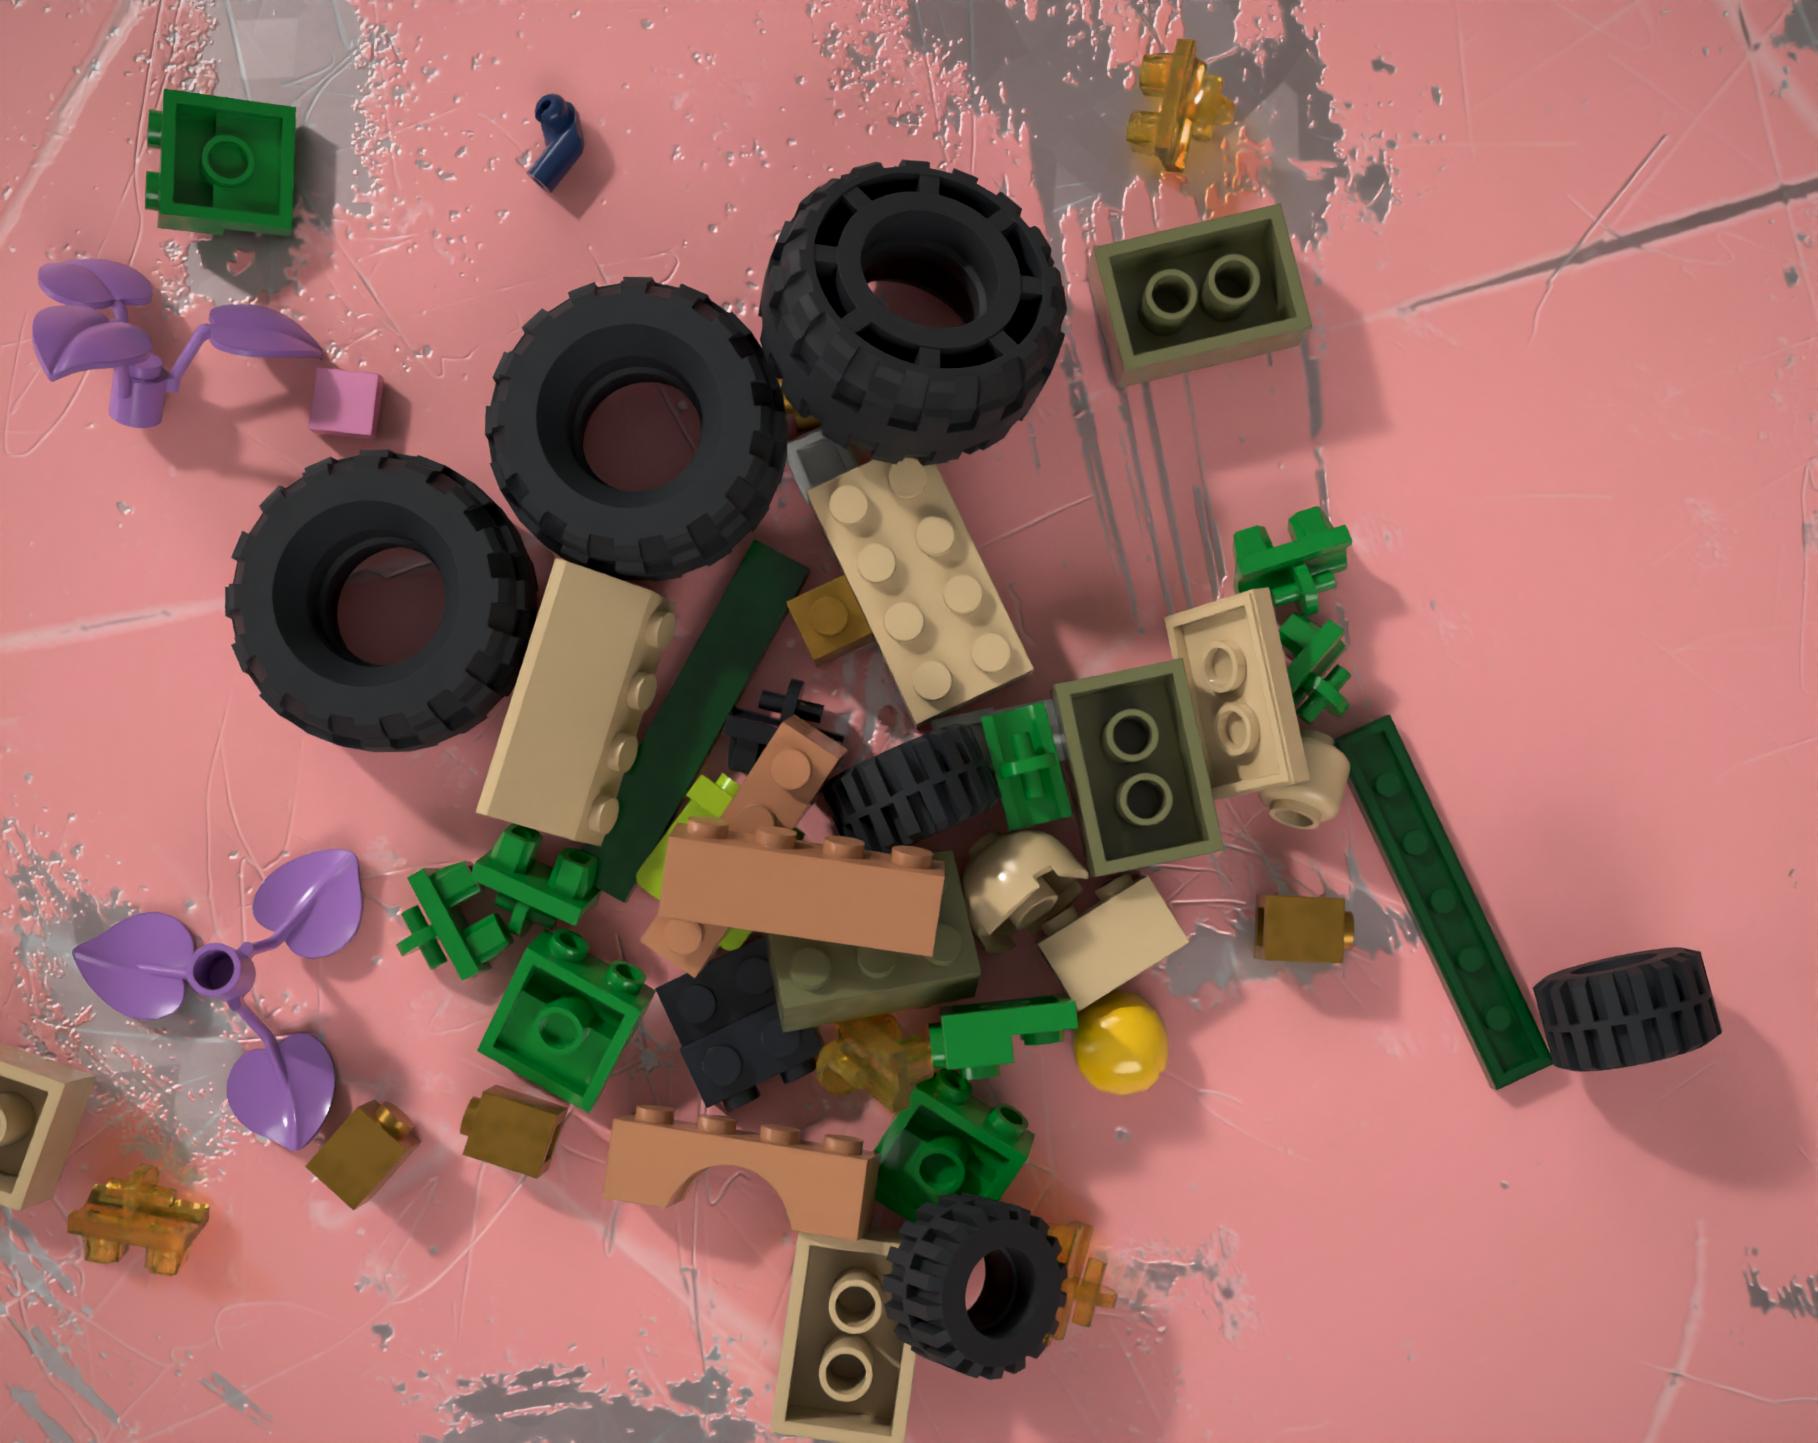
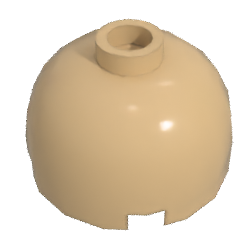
M1037 829L1013 830L1004 835H1001L998 831L988 833L980 838L969 850L968 856L971 860L960 877L973 936L982 948L991 954L1005 952L1016 947V944L1009 936L1025 927H1028V931L1032 936L1041 932V923L1071 906L1079 897L1083 888L1076 881V878L1088 879V871L1059 840Z

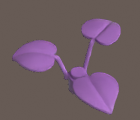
M97 258L49 262L41 266L38 272L37 281L42 291L53 300L65 304L44 308L36 313L33 319V348L45 374L51 382H54L80 371L114 368L109 415L116 422L129 427L150 428L161 423L165 392H179L181 377L201 345L208 339L218 350L239 356L319 358L322 360L323 353L318 343L288 316L264 306L229 304L217 306L210 310V324L205 323L197 327L170 372H167L162 367V359L152 353L153 346L147 333L128 322V311L125 305H147L152 301V286L141 273L122 263ZM110 307L115 318L109 320L96 309Z
M344 849L320 850L295 858L278 867L261 883L255 894L252 910L253 916L260 925L275 932L267 939L254 943L244 942L238 949L222 943H209L196 950L191 932L180 920L164 913L147 912L136 914L120 921L99 936L76 946L72 950L75 963L90 988L106 1004L125 1016L151 1021L175 1014L185 1001V980H188L190 986L197 993L227 1002L229 1008L235 1011L248 1024L266 1047V1049H254L246 1052L232 1067L227 1081L229 1105L237 1119L250 1131L275 1141L291 1151L301 1150L308 1145L326 1122L336 1091L335 1064L325 1045L313 1035L296 1033L288 1036L278 1044L274 1034L250 1009L243 997L251 990L255 982L256 970L251 960L254 955L279 947L285 940L287 946L296 955L308 959H319L337 953L351 942L361 924L363 895L358 857L352 851Z

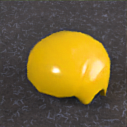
M1114 989L1077 1013L1078 1028L1072 1029L1073 1056L1079 1073L1098 1091L1126 1096L1147 1090L1159 1080L1160 1073L1165 1071L1169 1057V1037L1159 1012L1140 994Z

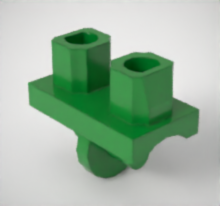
M1319 506L1299 511L1288 519L1287 530L1292 539L1291 542L1273 547L1265 526L1259 525L1237 531L1233 535L1232 550L1235 561L1233 589L1235 594L1269 587L1274 607L1294 601L1302 616L1307 617L1318 613L1319 602L1317 594L1336 588L1333 574L1347 570L1346 547L1352 545V538L1346 525L1334 528Z
M1294 612L1278 631L1282 650L1294 659L1287 667V673L1295 708L1308 696L1307 700L1296 711V714L1307 724H1311L1323 709L1336 717H1341L1350 706L1339 693V690L1351 678V674L1337 664L1325 679H1322V677L1346 650V645L1341 640L1345 630L1330 619L1321 627L1316 622Z
M1044 702L981 717L980 720L997 787L1002 796L1001 802L1008 830L1013 831L1073 816Z
M512 823L503 830L493 849L475 862L470 879L499 892L494 905L513 913L508 929L512 934L519 937L525 936L533 923L553 931L559 919L576 926L588 908L593 909L596 906L602 891L593 886L598 862L597 857L578 848L566 847L558 854L553 868L535 860L543 838L539 831Z
M471 861L459 862L443 867L440 870L439 868H423L407 877L431 925L427 923L418 905L404 911L401 915L412 935L396 944L402 957L420 950L430 970H433L448 962L437 941L440 939L462 981L470 977L475 978L492 969L489 961L496 958L514 943L508 927L498 913H493L469 926L459 905L486 890L484 885L470 879L474 864Z

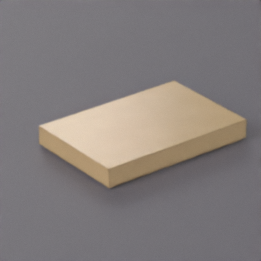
M1269 587L1252 589L1164 617L1173 660L1183 658L1213 799L1218 800L1310 781Z

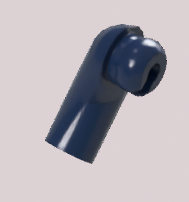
M554 93L543 96L536 104L535 118L541 122L546 149L526 172L538 186L548 193H552L580 158L585 145L579 113L571 102L565 101L560 95Z

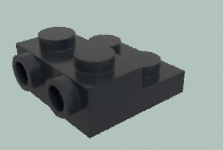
M764 936L709 962L695 978L686 973L655 988L682 1047L679 1050L706 1108L721 1102L725 1112H730L760 1097L761 1094L756 1085L777 1074H780L784 1084H788L819 1068L815 1056L825 1052L827 1047L818 1028L811 1027L784 1033L782 1031Z

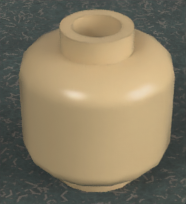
M1300 730L1310 781L1259 791V797L1265 806L1270 809L1269 815L1277 822L1298 829H1315L1319 827L1320 822L1328 821L1337 816L1350 771V762L1343 752L1333 746L1334 740L1327 734L1315 730Z

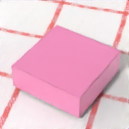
M316 367L308 429L315 434L377 440L384 378L377 373Z

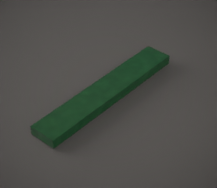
M754 539L642 739L632 767L623 774L616 797L619 803V812L615 825L604 836L601 847L584 843L581 849L596 856L598 859L593 886L624 903L629 901L638 884L636 879L638 870L669 829L686 798V794L694 784L724 730L727 715L733 713L734 708L739 703L790 610L786 602L799 595L811 573L809 568Z
M1390 714L1334 738L1333 746L1343 752L1350 762L1347 784L1490 1088L1499 1090L1553 1065L1551 1054Z

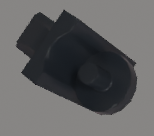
M792 678L786 695L766 690L762 691L758 708L780 713V718L738 707L734 708L732 714L727 715L723 734L731 736L728 751V768L730 770L749 774L781 723L794 714L803 720L820 724L825 705L802 700L804 681ZM814 727L843 746L844 734Z

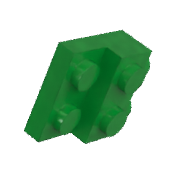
M164 89L162 110L149 109L147 130V148L160 149L159 172L146 171L145 210L158 211L157 228L223 236L225 229L290 236L293 222L296 107Z
M544 929L526 948L477 1051L590 1113L599 1100L623 1051L631 1042L657 990L644 984L646 976L637 966L622 960H615L608 964L588 953L589 943L581 935L566 929H558L554 933Z
M1062 993L939 1007L941 1022L928 1023L933 1069L947 1067V1070L959 1069L961 1079L963 1080L1000 1076V1064L1014 1063L1011 1036L1020 1035L1021 1040H1024V1045H1045L1063 1042V1030L1078 1028L1076 1002L1067 994Z
M925 1066L873 1149V1152L881 1153L875 1200L913 1223L918 1220L916 1209L926 1202L937 1205L938 1196L953 1193L961 1196L962 1192L999 1201L1028 1159L1035 1134L1027 1130V1119L1013 1106L1006 1103H996L992 1108L971 1095L973 1092L971 1083L968 1080L961 1079V1074L957 1071L942 1068L936 1073Z

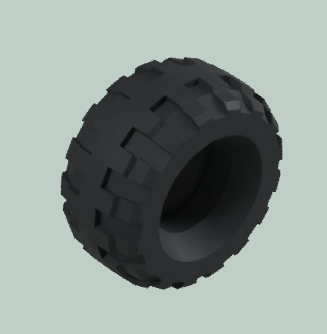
M902 159L899 166L884 168L881 162L876 161L854 167L850 173L841 175L840 179L832 178L822 187L816 188L800 201L792 220L785 221L764 277L758 316L762 317L763 325L760 342L767 365L772 366L776 378L783 379L780 389L785 393L788 402L802 418L812 415L822 424V435L844 449L847 448L849 443L872 451L870 459L896 465L899 461H903L904 457H918L919 463L922 466L947 463L949 460L959 459L962 452L971 455L979 449L985 450L1004 439L1011 427L1018 420L1022 421L1054 368L1065 334L1061 332V325L1067 312L1061 273L1056 267H1053L1055 262L1051 257L1052 248L1037 226L1029 227L1020 217L1022 211L1020 206L1003 192L995 195L977 184L979 178L955 168L952 173L932 169L928 161ZM887 281L919 288L946 303L961 317L965 325L951 328H934L912 323L885 307L876 298L867 283Z
M623 277V281L618 284L597 287L596 283L593 282L569 291L568 300L548 312L542 308L522 327L524 335L512 351H509V353L504 351L492 377L496 384L491 405L486 406L485 436L489 442L492 460L490 466L501 493L519 521L545 547L568 562L623 581L652 580L658 582L681 578L682 574L705 565L710 567L732 553V549L750 531H755L769 511V505L779 483L781 484L787 459L788 421L782 390L772 366L767 365L763 349L753 333L732 311L730 313L711 301L707 294L684 284H680V287L656 283L653 277ZM657 382L679 389L695 406L701 424V442L687 468L675 479L660 487L638 492L615 489L598 478L590 468L583 449L585 429L597 406L616 390L631 384Z
M360 450V455L339 460L329 457L304 468L303 477L287 488L279 485L259 505L263 513L250 533L241 532L231 557L237 561L233 584L225 587V616L232 619L236 642L231 644L242 672L249 674L260 690L261 694L259 696L279 716L292 722L304 730V732L338 746L370 752H411L438 746V743L458 734H465L487 719L486 715L504 696L508 697L516 685L537 618L536 591H539L534 564L528 555L521 535L503 509L475 483L446 465L420 455L415 457L394 453L390 450ZM404 547L420 552L435 564L442 575L444 583L445 606L438 629L419 652L397 664L378 665L360 659L346 647L338 626V601L346 580L361 562L383 550Z

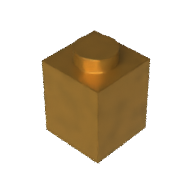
M845 574L786 602L817 668L873 642L872 631Z
M1256 894L1254 958L1266 961L1343 964L1344 950H1351L1354 941V917L1351 911H1345V898Z
M494 1085L483 1091L481 1098L473 1096L466 1108L460 1126V1134L468 1136L462 1155L538 1179L549 1169L568 1107Z
M374 1099L358 1106L305 1167L354 1211L375 1196L422 1141L411 1132L414 1124L401 1109L387 1101L381 1105Z

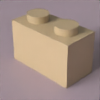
M1127 871L1123 872L1094 891L1100 900L1079 914L1071 905L1040 924L1045 935L1034 941L1064 992L1076 1002V1009L1078 1011L1189 943L1188 938L1148 875H1140L1132 880Z

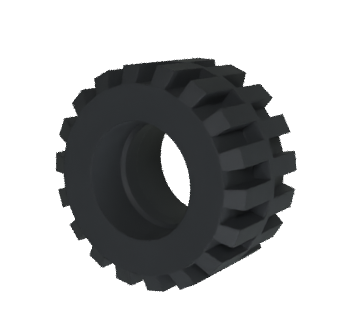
M965 724L948 725L884 751L835 775L821 789L840 836L851 837L865 842L864 850L888 854L892 853V847L912 845L988 811L1002 797L971 726Z
M1682 947L1660 948L1600 959L1552 973L1533 987L1553 1065L1557 1068L1589 1072L1646 1064L1701 1048L1722 1033L1700 951Z
M962 1192L961 1196L953 1193L938 1196L937 1205L926 1202L916 1209L918 1220L915 1223L906 1220L901 1226L898 1233L903 1239L898 1248L890 1246L886 1258L887 1261L893 1262L891 1274L883 1275L882 1290L891 1293L892 1299L884 1304L888 1319L898 1322L894 1332L901 1342L911 1345V1351L919 1356L974 1378L981 1376L988 1380L1002 1379L1004 1371L1016 1374L1025 1369V1357L1030 1356L1037 1359L1046 1349L1043 1343L1047 1334L1055 1335L1060 1325V1322L1055 1319L1058 1307L1065 1308L1067 1293L1061 1291V1281L1068 1278L1067 1264L1057 1261V1257L1063 1250L1058 1238L1047 1235L1050 1226L1041 1217L1031 1215L1030 1210L1002 1201ZM984 1257V1285L976 1302L967 1310L965 1302L967 1283L973 1269Z

